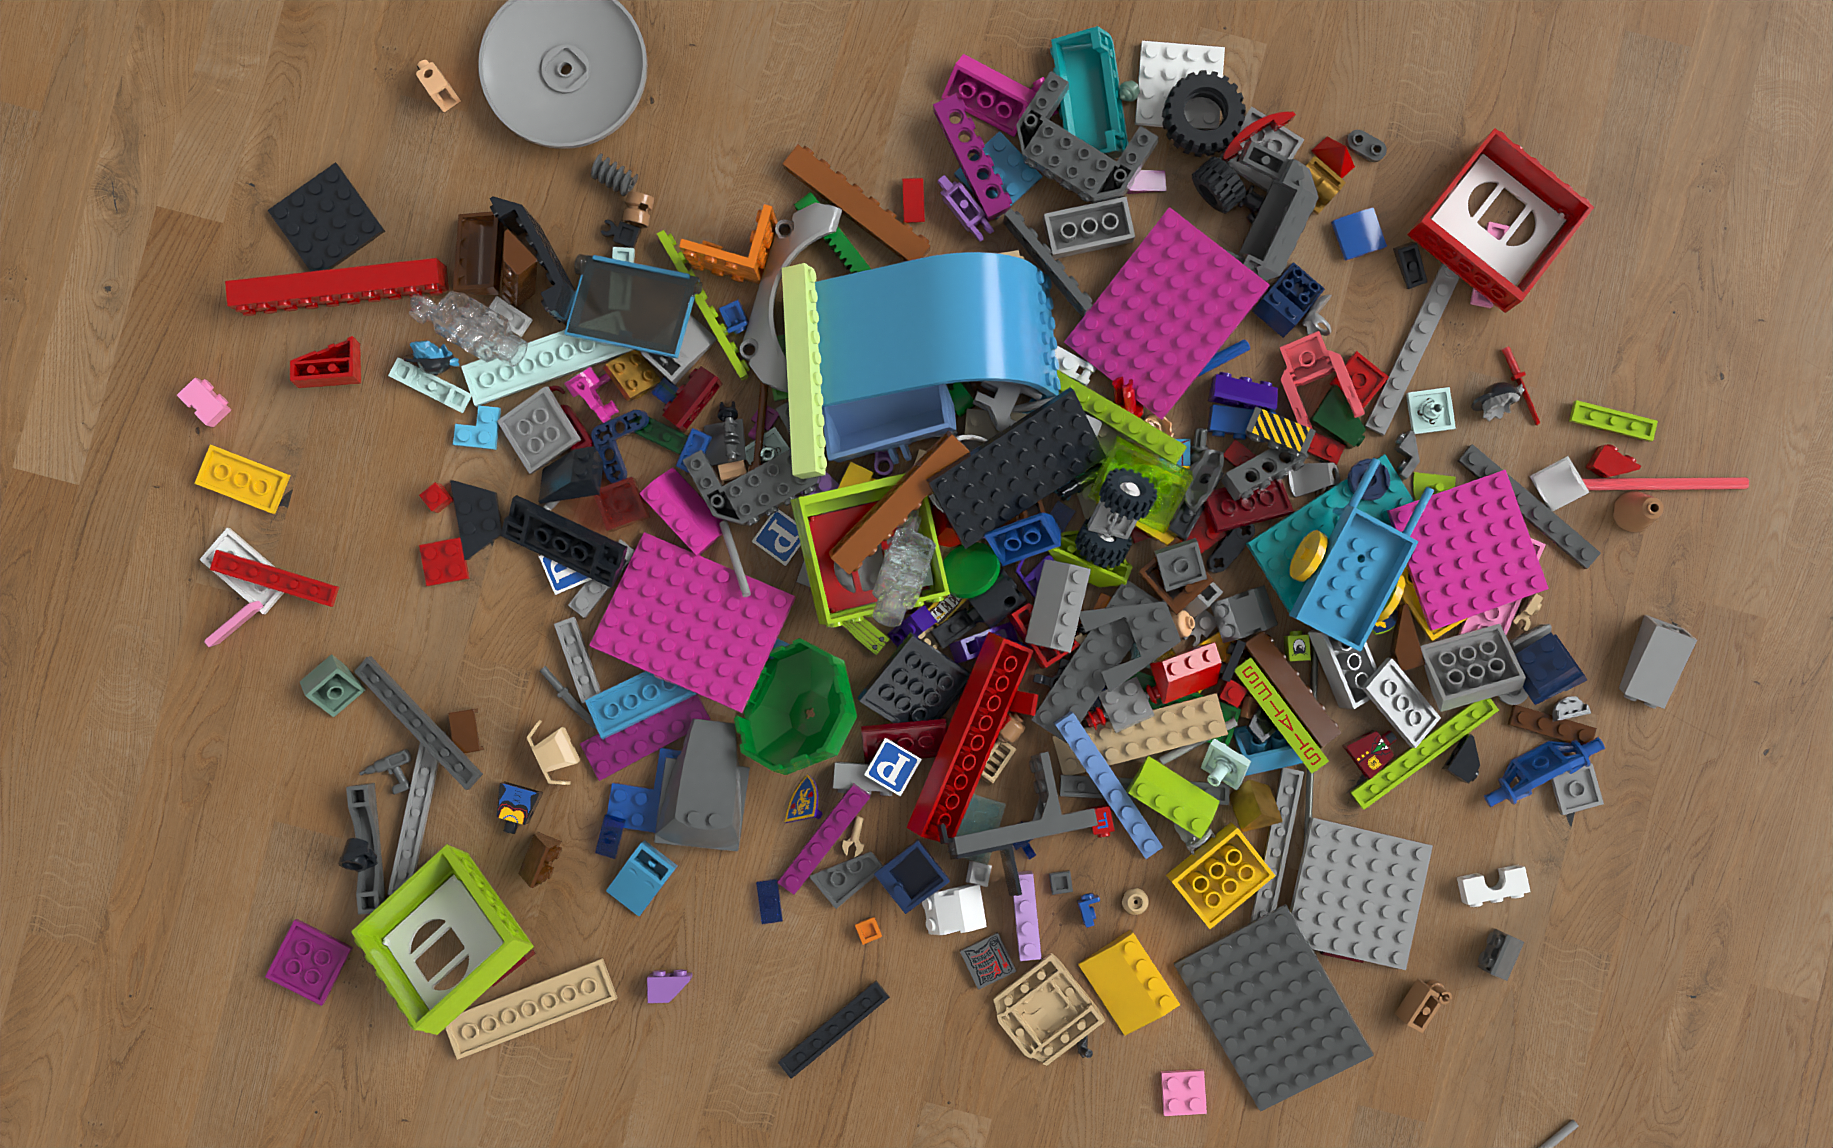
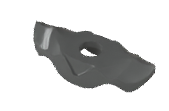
M1205 449L1199 460L1190 467L1185 479L1183 496L1187 506L1193 513L1200 508L1213 492L1223 469L1224 452ZM1203 477H1211L1208 483H1200Z

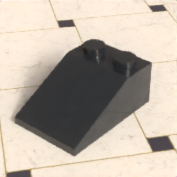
M595 446L574 449L543 468L538 499L540 504L600 495L603 460Z

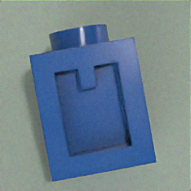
M1093 893L1084 894L1080 900H1077L1086 928L1094 926L1093 919H1096L1093 906L1089 907V904L1100 901L1099 896L1093 895Z

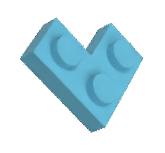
M478 405L476 426L455 424L453 445L496 450L499 431L497 420L500 419L501 408Z

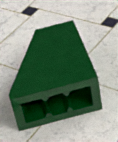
M1333 385L1309 419L1310 423L1339 443L1346 445L1349 449L1355 446L1359 447L1365 438L1363 434L1366 429L1360 419L1354 417L1350 404L1337 385Z

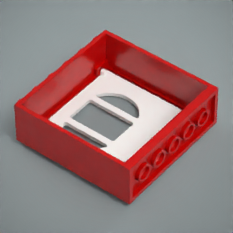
M1494 128L1476 146L1407 235L1506 313L1524 300L1594 209V206L1590 204L1587 198L1576 193L1569 184L1557 178L1554 172L1542 166L1536 158L1528 155L1520 145L1508 139L1505 133ZM1480 154H1482L1480 158L1477 160V162L1473 165V167L1462 179V181L1458 185H1456L1458 181L1462 178V176L1466 173V171L1470 168V166L1473 164V162L1477 159V157ZM1483 183H1497V187L1473 217H1470L1468 200L1474 188ZM1503 188H1505L1523 202L1526 207L1504 236L1498 240L1477 222ZM1448 195L1449 197L1447 198V200L1443 203V205L1439 208V210L1431 219L1430 217L1432 216V214L1436 211V209L1440 206V204ZM1530 211H1532L1535 218V229L1531 238L1522 245L1507 246L1506 242ZM1565 221H1567V222L1565 223V225L1561 228V230L1558 232V234L1554 237V239L1551 241V243L1548 245V247L1544 250V252L1541 254V256L1537 259V261L1534 263V265L1531 267V269L1527 272V274L1524 276V278L1520 281V283H1519V284L1517 285V287H1516L1515 285L1519 282V280L1522 278V276L1526 273V271L1529 269V267L1532 265V263L1536 260V258L1539 256V254L1543 251V249L1546 247V245L1549 243V241L1553 238V236L1556 234V232L1560 229V227L1563 225V223H1564Z

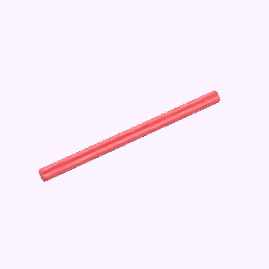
M1747 477L1582 479L1588 490L1747 489L1749 487V479Z

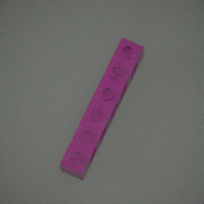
M954 94L933 104V112L980 208L985 213V219L991 221L1010 210L1012 200L1008 192L1004 193L1001 187L1003 182L998 173L995 174L992 169L994 164L990 155H985L982 149L985 148L983 140L980 136H976L974 129H976L971 117L967 118L964 112L966 111V106L963 100H958L957 95ZM953 116H957L961 119V121L957 124H953L950 122L949 119ZM967 135L970 140L968 142H961L959 137ZM975 153L979 156V159L971 161L968 159V155ZM979 172H985L988 175V178L985 180H980L977 177V174ZM992 190L995 191L998 196L994 199H990L986 196V193Z

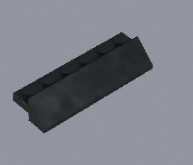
M518 495L512 498L509 515L504 519L501 532L502 537L610 588L614 586L627 562L625 559L627 546Z

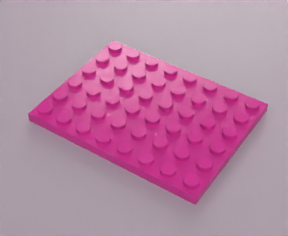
M1169 207L1064 343L1112 381L1123 377L1124 385H1127L1129 379H1133L1132 387L1135 391V399L1163 420L1269 288L1270 284Z
M644 532L589 646L743 713L796 597L746 575L751 595L743 597L734 570L702 556H696L695 553Z

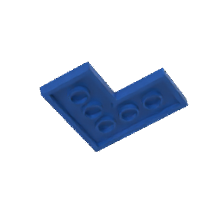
M660 748L654 789L612 783L605 825L655 833L665 757L677 758L682 751Z

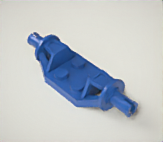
M1599 737L1584 745H1580L1576 740L1571 741V743L1548 741L1511 760L1503 777L1498 779L1500 788L1484 795V799L1490 808L1505 799L1515 805L1517 800L1530 796L1533 788L1542 785L1566 771L1572 774L1583 766L1589 767V756L1604 750L1605 746ZM1575 752V755L1565 756L1563 753ZM1516 776L1519 783L1511 789L1509 784Z

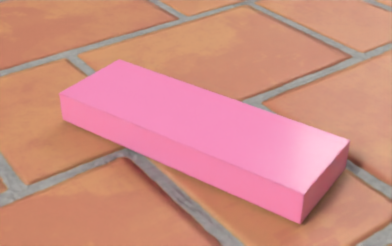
M260 601L247 604L206 638L204 642L208 647L220 644L264 606Z

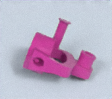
M588 367L564 383L572 397L580 395L590 408L596 412L603 423L609 421L611 416L619 412L613 401L603 405L600 396L596 392V389L611 380L607 373L598 378L592 368Z

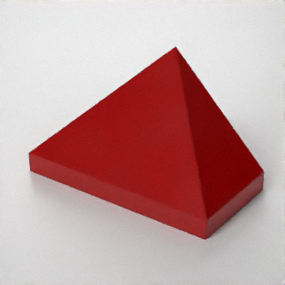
M1328 136L1311 150L1317 158L1340 178L1345 177L1355 168L1347 147Z

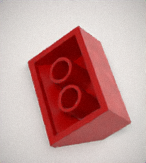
M1215 642L1201 644L1150 663L1163 704L1218 683L1222 662Z

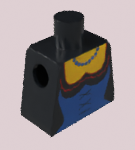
M506 781L501 782L496 816L506 820L503 831L515 834L518 823L528 824L543 792Z

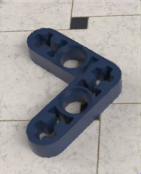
M632 410L596 426L591 432L594 446L603 460L604 472L611 483H623L628 475L615 440L647 426L649 417L643 410ZM637 416H642L640 424L629 423V421L635 420ZM619 421L623 422L625 426L622 433H618L615 428ZM610 431L612 433L604 435L603 439L598 438L601 432ZM607 449H611L614 452V457L610 461L605 458ZM616 462L618 463L617 465L609 467V464H614ZM616 471L621 472V474H619L618 477L613 476V474H615Z

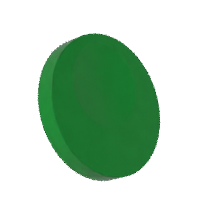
M979 542L972 544L966 549L962 545L955 548L943 561L949 592L957 598L966 599L981 595L995 583L1000 572V562L993 549Z

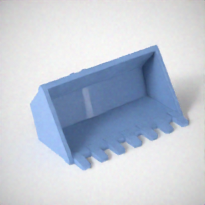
M946 384L822 407L828 461L843 462L879 451H888L893 464H898L899 456L895 448L900 447L905 460L909 461L912 457L908 445L912 442L941 435L948 430L950 432L956 430L954 403Z

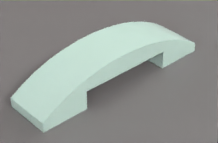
M399 357L388 375L461 413L464 412L472 394L432 374L424 373L420 368Z

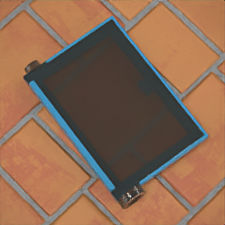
M579 254L575 260L574 270L581 277L564 334L566 336L678 359L695 295H699L702 291V282H699V277L596 255Z

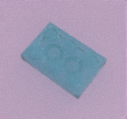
M973 794L956 836L999 828L1006 803ZM992 852L965 858L988 865Z

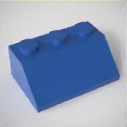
M1043 512L989 531L984 535L1002 566L1061 546V529L1051 514Z

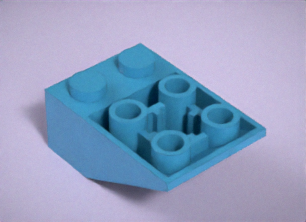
M644 840L628 859L606 892L637 916H640L678 865Z

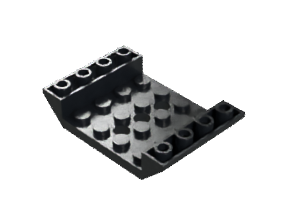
M492 196L489 199L493 204L490 206V209L494 216L510 232L513 231L517 236L524 232L528 234L525 236L528 243L538 252L536 258L541 266L548 271L546 276L551 285H554L541 292L543 297L541 303L546 312H549L555 320L557 319L559 323L562 322L567 326L576 290L541 225L523 205Z

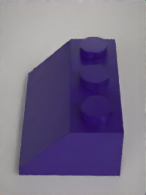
M1219 372V374H1215L1212 378L1208 396L1209 402L1255 410V407H1258L1268 412H1273L1277 409L1278 388L1273 387V384L1270 382L1260 381L1259 384L1252 382V379L1248 377L1232 378L1231 374Z

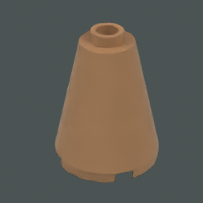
M1629 491L1620 495L1615 501L1613 518L1623 530L1641 532L1649 528L1662 515L1664 507L1662 502L1655 497L1640 491Z

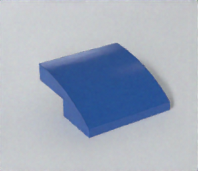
M1374 208L1362 210L1331 222L1345 261L1387 247Z

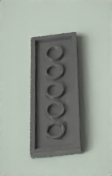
M1008 210L1004 214L1003 224L1083 318L1093 306L1090 296L1086 292L1082 293L1077 287L1079 284L1073 276L1068 277L1064 272V265L1058 259L1055 261L1050 255L1052 252L1049 247L1037 240V233L1033 228H1027L1023 223L1025 221L1023 216L1018 211Z

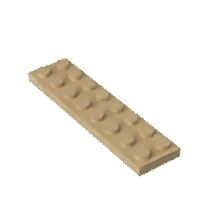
M1217 693L1153 709L1154 717L1115 733L1110 721L1106 722L1105 727L1102 724L1097 725V730L1094 727L1089 728V726L1084 728L1108 765L1228 735ZM1054 735L1053 741L1063 775H1075L1086 772L1068 743Z
M601 958L464 1010L446 1027V1031L458 1060L616 1000L618 997L605 962Z

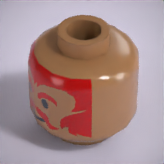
M1008 712L998 738L1004 743L1015 742L1025 731L1024 718L1017 712L1014 714Z

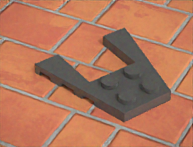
M1166 601L1080 612L1079 618L1085 632L1125 617L1141 656L1101 672L1108 692L1114 690L1181 642Z

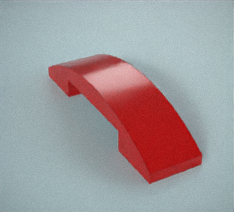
M1294 111L1279 112L1251 123L1233 139L1221 160L1227 163L1241 153L1243 148L1240 144L1269 125L1274 132L1291 122L1296 114Z

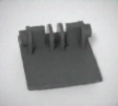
M732 417L725 418V422L704 426L705 434L712 436L706 451V457L711 466L746 460L743 419L733 420Z

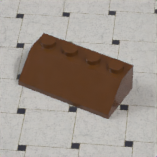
M508 229L504 232L502 297L506 303L512 304L517 309L535 294L538 260Z

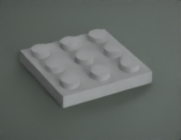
M1251 106L1239 133L1251 123L1266 115ZM1269 125L1240 145L1243 148L1247 141H1253L1288 159H1293L1304 139L1284 126L1274 132ZM1226 146L1225 150L1222 152L1219 159L1222 158L1228 146ZM1239 155L1227 162L1237 174L1268 192L1274 179L1237 162Z
M543 387L497 420L529 474L535 473L581 440L549 387Z

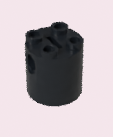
M1002 568L997 580L987 591L979 596L967 598L969 608L966 612L975 624L984 622L991 629L1025 604L1027 600L1018 591L1017 585Z

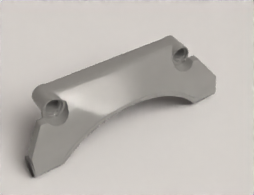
M813 203L795 212L792 221L780 220L775 226L774 238L745 336L740 345V353L745 360L750 361L749 366L762 383L770 385L771 388L788 392L787 359L779 345L774 325V304L777 289L782 279V268L788 267L808 245L836 232L842 210L835 206ZM783 227L791 229L788 235H781L780 230ZM748 346L755 347L754 354L746 355L744 353L745 348Z

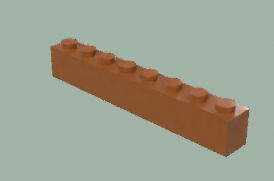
M797 144L783 162V167L787 172L830 205L840 208L843 215L903 261L925 258L931 247L929 245L930 241L921 234L917 236L912 232L913 228L904 221L900 223L895 219L897 216L889 209L883 210L875 198L872 196L866 197L863 194L864 191L858 185L849 184L846 181V176L841 172L837 171L835 173L830 169L831 166L822 158L818 160L814 157V152L807 146L802 148Z
M948 430L829 551L831 559L848 574L852 571L856 572L862 566V561L867 556H872L877 551V546L882 541H887L897 526H901L908 519L907 515L912 510L916 511L922 505V500L927 495L933 494L926 480L969 453L970 451Z

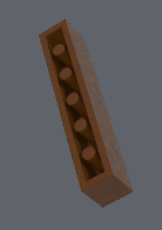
M1262 631L1246 642L1242 652L1243 657L1246 661L1252 658L1320 749L1341 734L1337 723L1330 719L1324 706L1314 698L1312 690L1302 682L1297 670L1290 666L1285 654L1277 649L1270 635Z

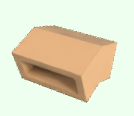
M744 460L718 465L723 486L747 473Z

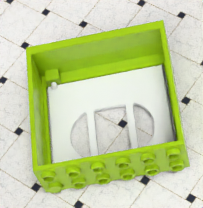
M448 844L351 931L356 938L354 942L365 952V959L376 969V976L384 981L387 986L386 991L397 1001V1008L408 1018V1025L415 1031L419 1030L436 1035L445 1029L534 947L470 855ZM432 920H445V923L411 954L412 941L417 931L424 924ZM452 928L465 948L428 982L415 963V960ZM469 956L468 969L457 985L447 990L434 989L444 977Z

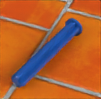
M1241 340L1216 353L1197 377L1249 351V343L1246 340Z

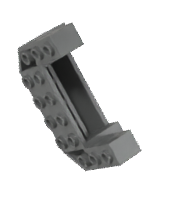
M1050 71L1016 124L1024 163L1033 169H1038L1047 178L1059 182L1066 190H1072L1086 202L1089 201L1093 204L1124 197L1158 144V136L1140 126L1118 161L1108 157L1050 121L1051 116L1069 90V82Z
M1247 141L1237 162L1274 180L1238 255L1228 250L1226 251L1264 281L1280 276L1286 268L1287 261L1297 245L1300 234L1305 229L1306 222L1315 208L1318 194L1310 168L1295 159H1288L1253 141Z
M789 402L776 408L790 433ZM791 449L722 486L702 450L683 459L712 515L718 519L742 526H752L759 522V518L764 515L770 516L776 513L778 508L784 504L786 506L790 505L791 499H795L802 494L806 496L816 490L815 487L819 486L821 476L805 479L794 476L792 474Z

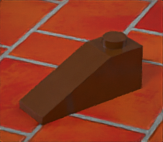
M1408 604L1398 605V619L1394 626L1390 648L1391 656L1389 658H1392L1401 670L1405 671L1423 666L1425 661Z

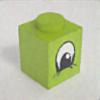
M1290 631V636H1283L1284 652L1287 661L1311 660L1309 635H1303L1302 631Z

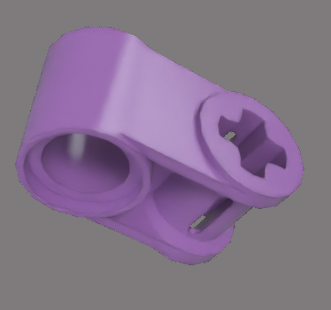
M888 451L875 453V472L881 478H887L893 472L894 464ZM885 462L889 464L890 468L887 472H881L878 469V465Z

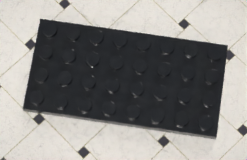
M1070 387L926 481L959 541L966 549L985 537L984 535L987 532L999 528L1105 459L1106 455L1075 391Z

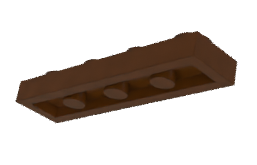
M1519 705L1512 706L1508 725L1569 743L1576 740L1580 745L1594 740L1597 729L1567 719L1553 721V716Z

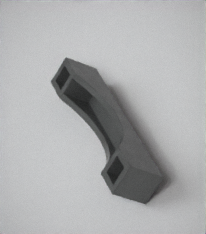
M375 783L346 787L348 809L354 825L355 836L369 843L368 848L376 853L378 862L377 865L358 872L356 890L358 915L372 913L386 900Z

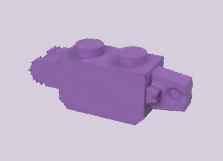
M945 175L938 179V184L943 189L940 192L943 196L942 200L968 232L970 231L979 242L983 240L982 234L976 228L979 223L989 234L994 232L991 225L985 219L983 210L960 182L954 181L951 183Z

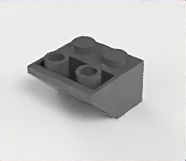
M1494 928V931L1488 935L1485 951L1481 952L1478 958V967L1491 975L1508 981L1524 942Z

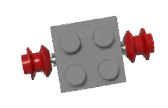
M1137 677L1123 682L1110 692H1108V689L1101 692L1099 699L1105 710L1102 712L1100 708L1096 707L1094 713L1087 712L1088 715L1085 716L1089 728L1094 727L1097 730V725L1099 724L1105 727L1106 719L1109 718L1115 733L1154 717V712L1148 700L1150 699L1151 702L1157 704V699L1160 698L1157 685L1154 687L1147 685L1146 692H1144Z

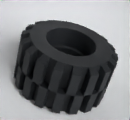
M1211 156L1192 173V180L1199 194L1211 207L1221 213H1228L1246 196V189L1237 173L1226 162L1215 156Z

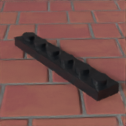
M875 980L782 1057L778 1064L792 1079L889 999L890 996L879 982Z

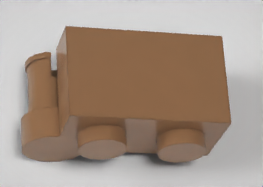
M1417 978L1395 1012V1015L1408 1026L1423 1034L1440 1008L1439 1002L1448 1004L1450 1001L1446 998L1448 997L1451 1000L1452 995L1449 991L1445 990L1438 980H1430L1426 984Z

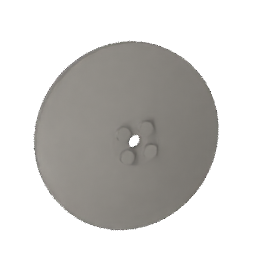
M508 0L490 21L484 33L479 51L480 82L484 95L494 113L518 136L529 142L549 148L567 149L583 147L600 141L615 132L625 123L637 107L647 79V53L643 37L631 14L618 0ZM565 65H570L572 67L571 72L567 75L562 74L561 68Z

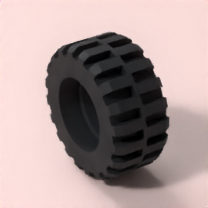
M1201 70L1197 75L1192 72L1186 78L1182 77L1178 80L1176 85L1170 90L1162 110V117L1164 118L1162 125L1163 129H1167V138L1175 141L1173 145L1177 149L1180 146L1184 148L1183 153L1189 155L1190 152H1194L1196 157H1201L1202 154H1206L1208 157L1214 155L1215 152L1220 153L1225 150L1226 146H1229L1241 130L1246 111L1245 104H1242L1244 97L1241 92L1237 93L1238 86L1235 83L1230 84L1228 82L1229 78L1224 75L1221 78L1218 76V72L1215 71L1207 74L1206 70ZM1197 97H1204L1214 101L1219 106L1223 117L1219 127L1210 131L1194 128L1187 121L1184 114L1187 102Z

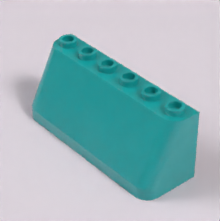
M1096 26L1051 39L1052 47L1050 52L1055 63L1053 73L1069 82V90L1060 102L1061 108L1059 109V114L1064 124L1063 129L1112 159L1120 158L1128 146L1123 104L1119 98L1120 84L1111 35Z

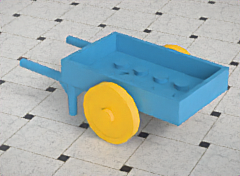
M1372 458L1350 502L1344 508H1333V513L1339 516V520L1329 539L1318 530L1312 531L1298 546L1290 565V576L1299 582L1306 579L1307 581L1289 616L1360 652L1376 622H1382L1388 618L1401 600L1405 588V578L1401 574L1419 542L1410 536L1434 492L1429 487L1425 488L1402 532L1357 509L1356 507L1381 462L1375 458Z

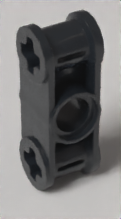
M1253 524L1241 527H1247L1246 532L1248 535H1241L1242 530L1238 527L1232 529L1220 541L1214 552L1207 559L1206 565L1209 571L1213 573L1222 572L1238 557L1245 548L1246 543L1255 534ZM1220 559L1221 561L1219 564L1221 565V567L1215 568V562L1213 560Z

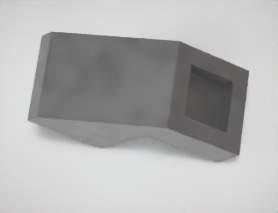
M1412 430L1406 433L1402 432L1395 441L1397 445L1394 450L1407 458V460L1403 459L1397 467V470H1399L1397 474L1402 481L1408 479L1420 462L1415 432Z

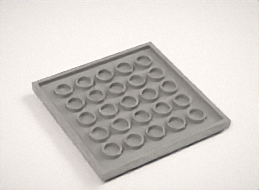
M1310 817L1290 912L1311 948L1406 970L1433 846Z

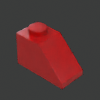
M1017 690L1009 711L1035 716L1038 694Z

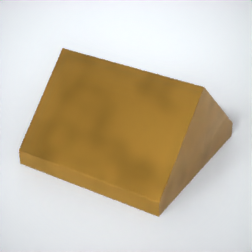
M1248 779L1229 795V800L1241 833L1283 822L1269 785Z

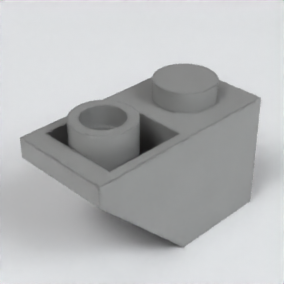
M1212 582L1183 610L1194 618L1208 608L1223 591Z

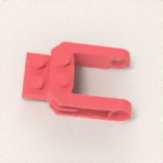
M1319 331L1280 347L1287 365L1280 380L1298 424L1313 429L1297 387L1328 376L1333 371H1336L1354 417L1357 418L1365 414L1343 358L1340 354L1327 350Z

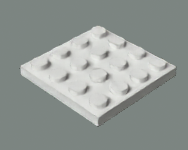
M1142 41L1138 77L1140 93L1136 103L1135 125L1163 127L1162 122L1164 118L1162 117L1164 103L1172 87L1182 77L1186 78L1192 72L1197 75L1199 71L1206 70L1207 74H1211L1212 71L1218 72V76L1223 78L1225 47ZM1197 97L1187 102L1184 114L1187 121L1194 128L1210 131L1219 127L1220 108L1214 101L1204 97Z

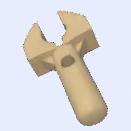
M860 816L855 817L851 838L843 840L842 848L846 855H848L849 846L853 842H855L856 846L854 857L863 851L864 844L859 840L863 818Z

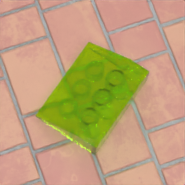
M1116 435L1091 487L1088 498L1097 502L1100 501V489L1111 470L1113 471L1115 468H1118L1120 471L1121 468H1125L1126 471L1129 469L1134 470L1133 473L1136 474L1139 472L1143 478L1147 477L1149 479V483L1155 485L1154 489H1157V498L1148 515L1143 519L1140 517L1138 521L1164 533L1193 480V471L1178 464L1173 465L1157 454Z

